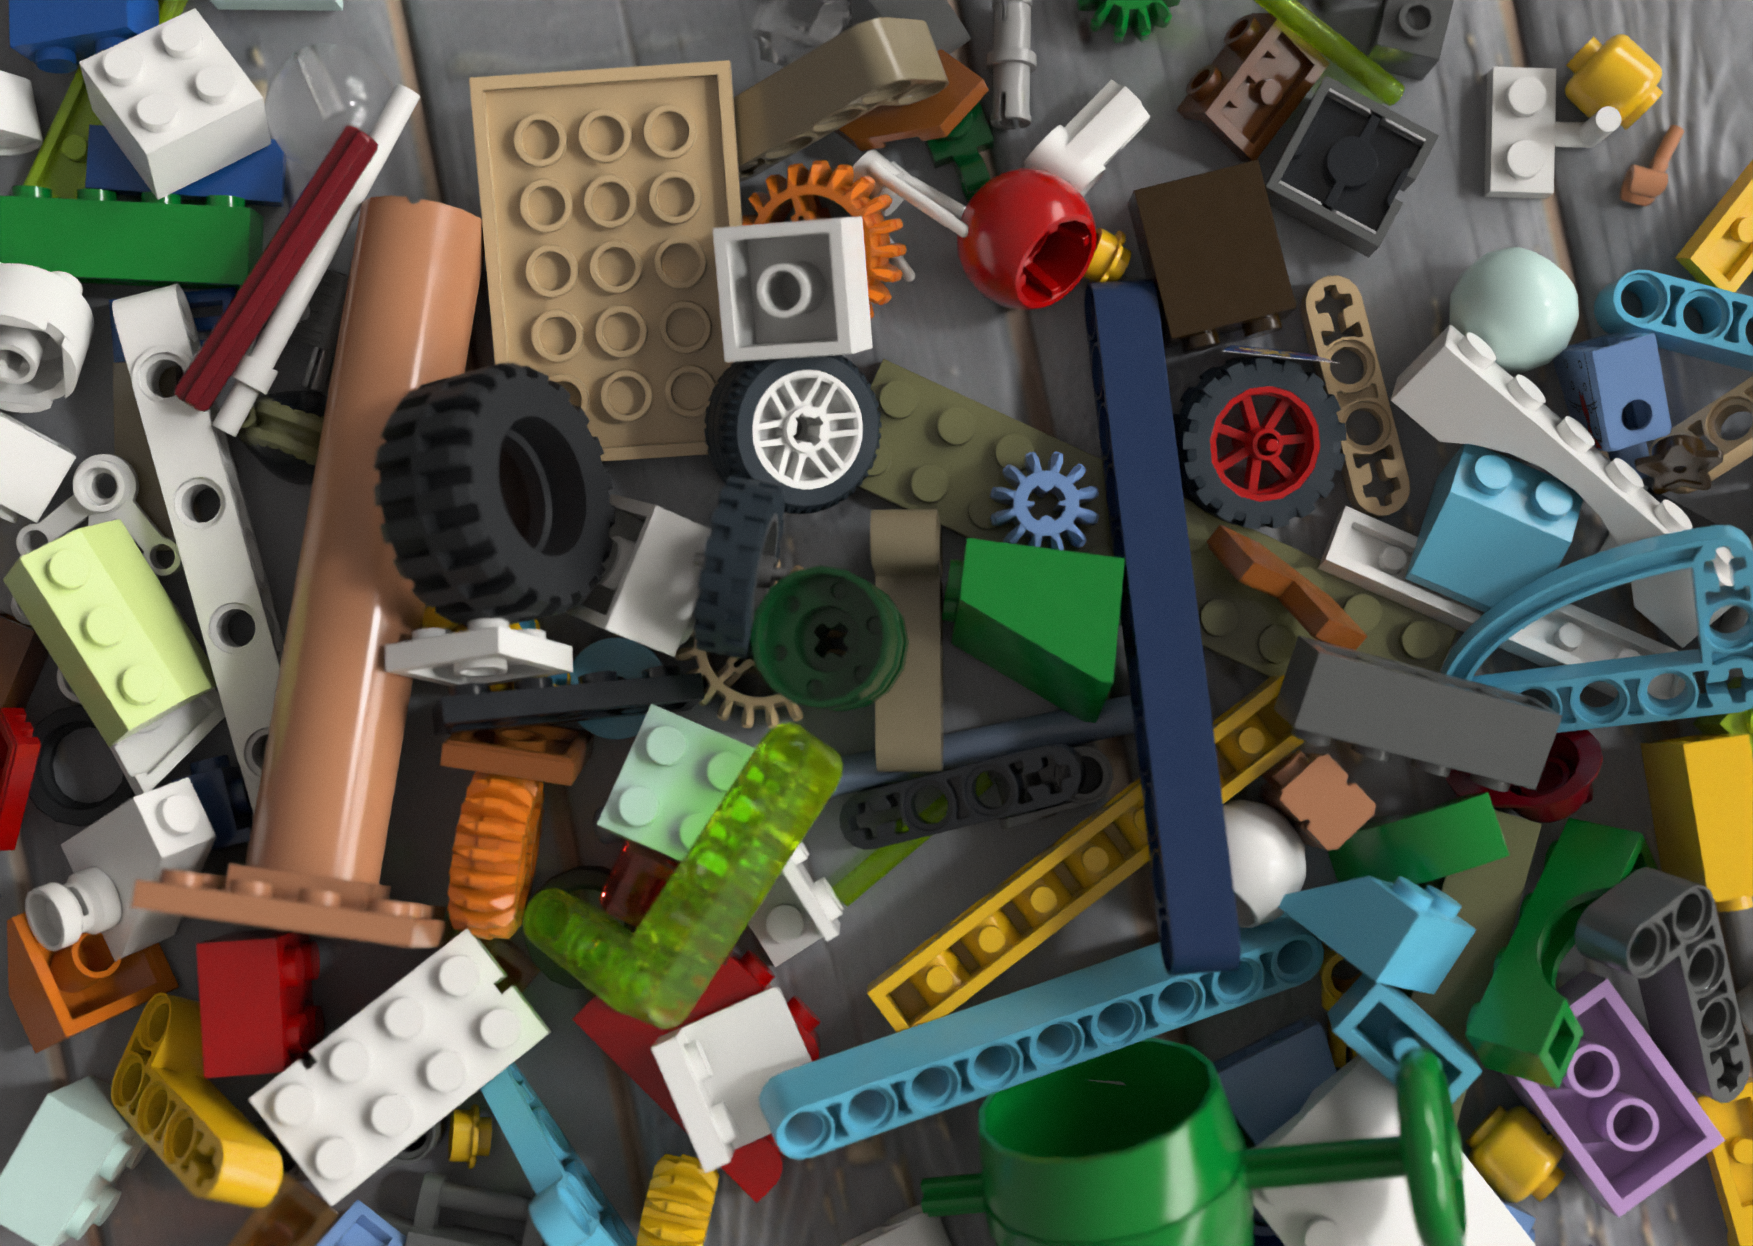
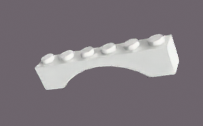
M1450 324L1397 377L1391 401L1439 442L1473 444L1509 453L1545 469L1575 490L1601 517L1618 546L1659 535L1692 529L1691 521L1677 505L1669 500H1663L1660 503L1642 488L1644 484L1641 477L1629 464L1619 458L1611 461L1593 446L1595 442L1592 435L1581 423L1569 416L1562 420L1544 404L1546 402L1544 395L1533 382L1519 374L1513 378L1495 362L1496 355L1493 350L1477 335L1468 332L1464 336ZM1726 547L1716 549V558L1712 560L1719 577L1720 587L1733 586L1729 570V561L1733 556ZM1691 568L1658 574L1631 582L1634 607L1683 648L1698 636ZM1732 606L1721 607L1715 611L1710 618L1709 625Z

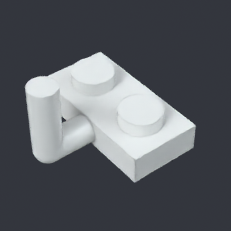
M1493 66L1487 73L1484 197L1547 199L1554 193L1555 147L1592 148L1598 145L1620 126L1621 115L1619 111L1614 107L1607 106L1601 108L1586 122L1555 121L1556 68Z

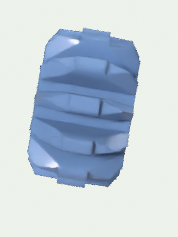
M1035 452L1027 453L1024 460L1028 477H1025L1017 467L1008 464L1003 469L1002 474L1016 491L1004 487H993L990 493L992 500L1010 505V509L997 511L990 517L993 526H1002L1010 522L1014 523L1015 528L1006 535L1003 543L1016 544L1024 535L1030 538L1027 546L1041 547V542L1047 541L1049 549L1064 550L1060 537L1062 534L1071 545L1081 548L1087 542V539L1073 522L1094 526L1099 519V515L1096 512L1079 507V504L1090 502L1099 495L1098 489L1095 486H1088L1080 490H1076L1074 486L1083 477L1086 468L1082 464H1078L1072 468L1067 477L1060 474L1059 471L1063 463V454L1060 452H1053L1048 461L1047 471H1042L1039 457ZM1034 492L1037 496L1043 498L1051 492L1059 500L1053 510L1060 512V517L1054 520L1052 517L1045 515L1039 521L1036 520L1029 513L1035 503L1027 501L1028 496Z

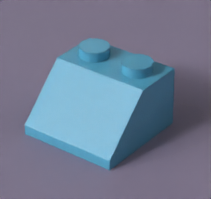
M1463 444L1436 479L1405 579L1486 613L1494 605L1518 589L1558 569L1572 542L1583 498L1575 490L1555 477L1484 447Z
M1367 876L1284 895L1278 906L1373 981L1433 995L1477 930L1457 916L1462 906L1453 898L1430 885H1427L1423 890L1403 877H1398L1395 883H1390Z

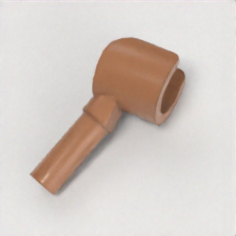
M1669 126L1653 159L1650 161L1649 168L1635 164L1630 165L1620 189L1619 196L1622 201L1649 206L1655 200V197L1665 190L1668 184V174L1666 173L1668 162L1684 134V130L1680 126Z

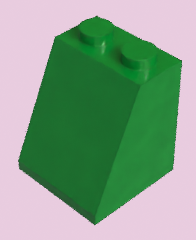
M967 538L963 561L950 559L941 620L953 622L952 645L1081 721L1096 723L1113 684L1125 558Z

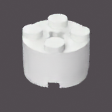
M0 262V409L19 413L41 412L50 409L54 400L64 395L66 399L74 391L93 337L94 317L89 304L82 296V284L71 274L63 271L49 272L26 264H4Z

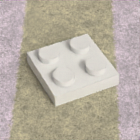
M485 618L468 622V631L453 633L452 630L444 628L419 629L412 632L411 641L385 645V672L450 687L467 683H486L489 686L527 678L573 672L572 646L546 639V632L543 630L509 629V621L498 618Z

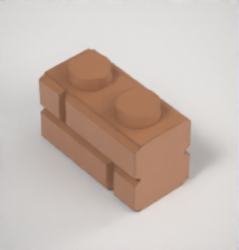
M1299 749L1294 753H1289L1261 775L1266 782L1260 787L1261 790L1258 796L1267 805L1277 809L1289 819L1305 845L1326 851L1337 850L1375 814L1376 804L1356 783L1347 782L1349 776L1329 754L1303 753Z

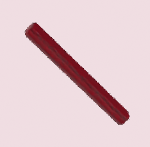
M351 125L343 128L175 386L174 394L181 401L202 412H206L211 408L378 151V143L367 133Z

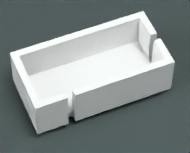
M468 928L309 1051L317 1061L316 1064L310 1058L296 1061L249 1098V1101L331 1207L551 1033V1030L516 986H511L504 993H500L494 984H498L508 975L481 940L473 936Z

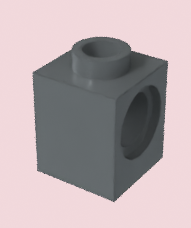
M1380 0L1375 7L1361 66L1422 81L1440 59L1454 0Z

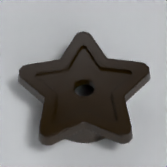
M1673 435L1659 440L1653 446L1651 456L1637 458L1634 463L1636 470L1653 477L1652 488L1655 494L1660 495L1679 487L1708 490L1711 488L1709 471L1723 462L1724 452L1720 450H1706L1704 442L1697 437Z

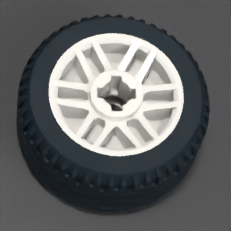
M843 355L735 361L718 379V384L714 386L708 400L710 404L706 407L704 419L706 428H704L711 462L725 484L730 476L781 484L784 488V513L811 514L831 508L839 504L840 501L847 499L856 491L855 488L860 487L864 479L869 475L867 471L872 469L873 462L877 458V454H875L876 449L880 447L879 440L882 434L879 433V428L882 427L880 421L881 413L877 411L879 404L875 398L874 391L870 389L871 385L865 375Z

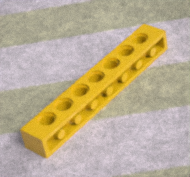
M1285 675L1268 678L1212 721L1223 804L1305 742L1291 734L1292 726L1274 710ZM1140 777L867 985V994L896 1033L950 1014L1150 860Z

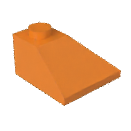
M26 912L7 920L9 997L35 1054L145 1004L155 994L161 992L168 993L179 987L159 943L114 961L102 933L93 935L84 932L76 943L57 951H51L42 946L33 935L27 921Z

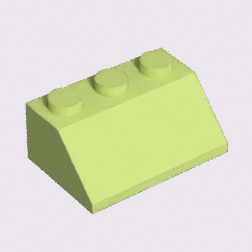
M121 519L78 528L20 557L3 578L4 583L109 748L217 688L208 657Z

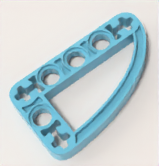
M1714 525L1646 538L1599 552L1563 566L1518 589L1477 619L1453 646L1440 673L1519 694L1529 689L1545 692L1551 699L1548 707L1562 715L1556 733L1737 713L1752 709L1753 549L1750 540L1738 528L1730 525ZM1729 547L1733 556L1729 561L1730 578L1733 586L1720 587L1716 567L1712 561L1716 558V549ZM1691 568L1699 649L1474 676L1482 663L1506 640L1529 624L1563 606L1628 582ZM1728 605L1738 606L1748 613V620L1745 625L1732 633L1718 632L1709 625L1713 613L1721 607ZM1741 668L1745 676L1741 680V687L1729 689L1725 681L1729 676L1728 670ZM1694 672H1704L1706 679L1704 683L1707 693L1699 694ZM1665 673L1675 674L1685 681L1683 691L1675 698L1668 700L1655 698L1647 691L1651 680ZM1600 681L1612 684L1618 690L1614 701L1609 705L1591 707L1580 699V693L1583 688L1590 683Z

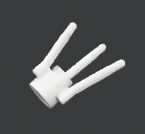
M871 149L853 165V183L862 176H871L875 179L874 189L869 196L871 200L885 194L892 198L890 207L882 212L885 216L893 213L905 199L959 236L964 238L968 235V225L959 220L966 206L910 175L895 161L890 162L878 151ZM904 255L889 258L890 262L902 271V277L905 281L911 282L914 280L915 273L905 260Z

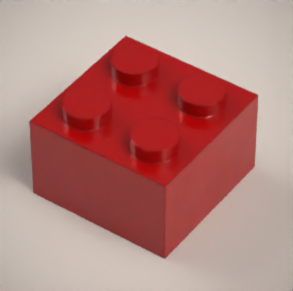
M286 929L231 932L196 944L204 1078L281 1073L296 1061L312 1056L309 1051L320 1044L324 1038V1016L321 1006H313L312 980H317L320 974V952L317 942L309 941V933Z

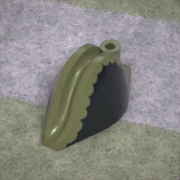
M284 391L257 397L237 437L257 460L276 477L297 485H312L328 397L311 391Z

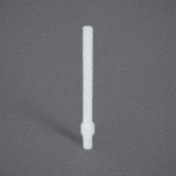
M397 83L369 135L378 143V151L279 301L249 356L244 355L231 375L236 381L212 423L218 429L236 437L259 393H268L278 374V371L273 368L356 217L362 201L365 200L420 99V95L413 90Z

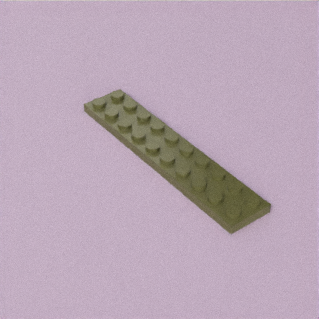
M886 359L882 360L870 387L874 391L875 398L879 404L877 411L881 413L880 421L882 427L879 428V433L882 434L879 440L880 447L876 449L875 454H877V458L873 462L872 469L867 471L869 475L864 479L861 486L856 488L902 509H938L941 527L966 539L1003 542L1006 535L1015 528L1014 523L1010 522L1002 526H993L990 521L992 514L1000 510L1010 509V505L998 503L990 498L992 488L1004 487L1016 491L1005 480L1002 474L1003 469L1008 464L1017 467L1025 477H1028L1024 460L1027 453L1035 452L1039 457L1042 471H1047L1048 461L1053 452H1060L1063 454V463L1059 473L1067 477L1074 466L1082 464L1086 468V472L1074 484L1076 490L1095 486L1099 492L1098 497L1094 500L1079 504L1080 508L1096 512L1099 515L1098 522L1094 526L1073 522L1083 532L1087 542L1081 548H1077L1071 545L1061 534L1060 537L1064 551L1113 557L1102 459ZM1034 492L1028 496L1027 501L1035 503L1029 513L1036 520L1039 521L1045 515L1052 517L1054 520L1060 517V512L1053 510L1059 500L1051 492L1043 498L1037 496ZM1183 497L1202 646L1204 649L1270 678L1286 674L1298 635L1314 639L1277 598L1238 582L1208 548L1209 545L1206 541L1219 525H1223L1259 542L1331 596L1368 636L1356 651L1436 672L1440 671L1458 629L1320 570L1318 567L1321 560L1254 529L1222 521L1199 508L1193 501ZM1022 535L1016 544L1027 546L1030 538ZM1047 541L1041 542V548H1048Z

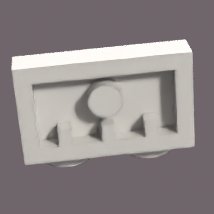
M774 817L746 834L726 882L722 883L770 960L777 967L824 937L828 942L839 935L841 924L837 918L843 915L842 910L844 907L826 878L823 876L814 882L802 862L808 859L807 856L810 853L792 824L789 822L780 828Z
M777 986L768 988L658 1037L651 1047L705 1173L729 1163L735 1149L772 1133L759 1107V1095L763 1086L772 1077L781 1072L812 1062L783 993Z

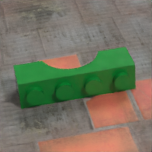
M1568 818L1559 839L1554 840L1550 844L1545 856L1544 871L1534 891L1525 896L1519 911V923L1508 946H1504L1499 950L1494 961L1493 977L1482 1000L1477 1001L1472 1006L1467 1018L1465 1036L1485 1068L1555 1089L1559 1088L1584 1031L1566 998L1556 991L1557 973L1564 957L1576 944L1575 931L1583 911L1636 870L1643 867L1658 870V866L1642 833Z

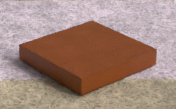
M548 724L453 733L442 744L440 766L572 786L592 756L595 734H591L587 730Z

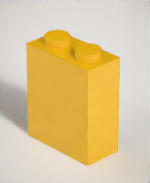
M1696 734L1640 743L1661 871L1708 888L1713 895L1717 912L1752 908L1753 756L1749 734Z

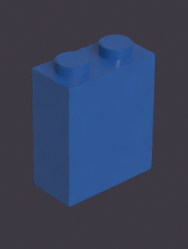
M9 0L10 48L35 63L40 70L49 73L63 74L73 72L77 69V65H80V61L159 25L158 0Z

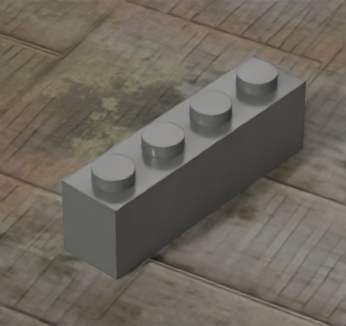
M1298 635L1274 706V710L1292 726L1291 734L1306 742L1320 746H1329L1331 738L1352 743L1351 749L1363 756L1385 762L1390 760L1392 753L1412 758L1411 764L1414 767L1443 777L1449 776L1451 768L1471 773L1470 779L1473 782L1501 792H1507L1510 784L1536 790L1562 715L1534 697Z

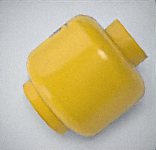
M1624 34L1612 36L1604 44L1593 36L1566 64L1574 73L1565 87L1567 98L1588 118H1591L1603 107H1614L1621 115L1620 125L1625 130L1633 125L1663 94L1657 87L1662 77V69L1632 39Z
M1498 1105L1465 1141L1472 1148L1468 1155V1160L1490 1188L1508 1203L1520 1202L1530 1194L1541 1202L1559 1185L1566 1175L1557 1166L1564 1155L1563 1147L1538 1117L1524 1106H1516L1506 1111L1501 1105Z

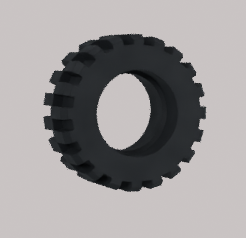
M499 363L421 385L419 389L410 391L400 401L394 410L395 412L391 414L381 434L386 443L382 444L376 451L374 469L380 471V483L374 486L375 505L382 507L385 524H381L380 529L385 543L392 544L397 557L393 560V563L401 577L412 580L415 585L412 592L422 603L431 608L436 607L435 613L456 625L462 624L468 627V622L485 618L504 619L509 621L510 625L564 614L566 610L576 608L587 598L606 570L601 563H604L611 555L613 539L609 537V529L615 524V506H611L609 501V490L613 489L610 472L604 471L600 457L604 454L598 437L591 435L587 427L590 421L582 408L570 403L571 394L559 383L549 380V376L528 366L522 367L516 363Z

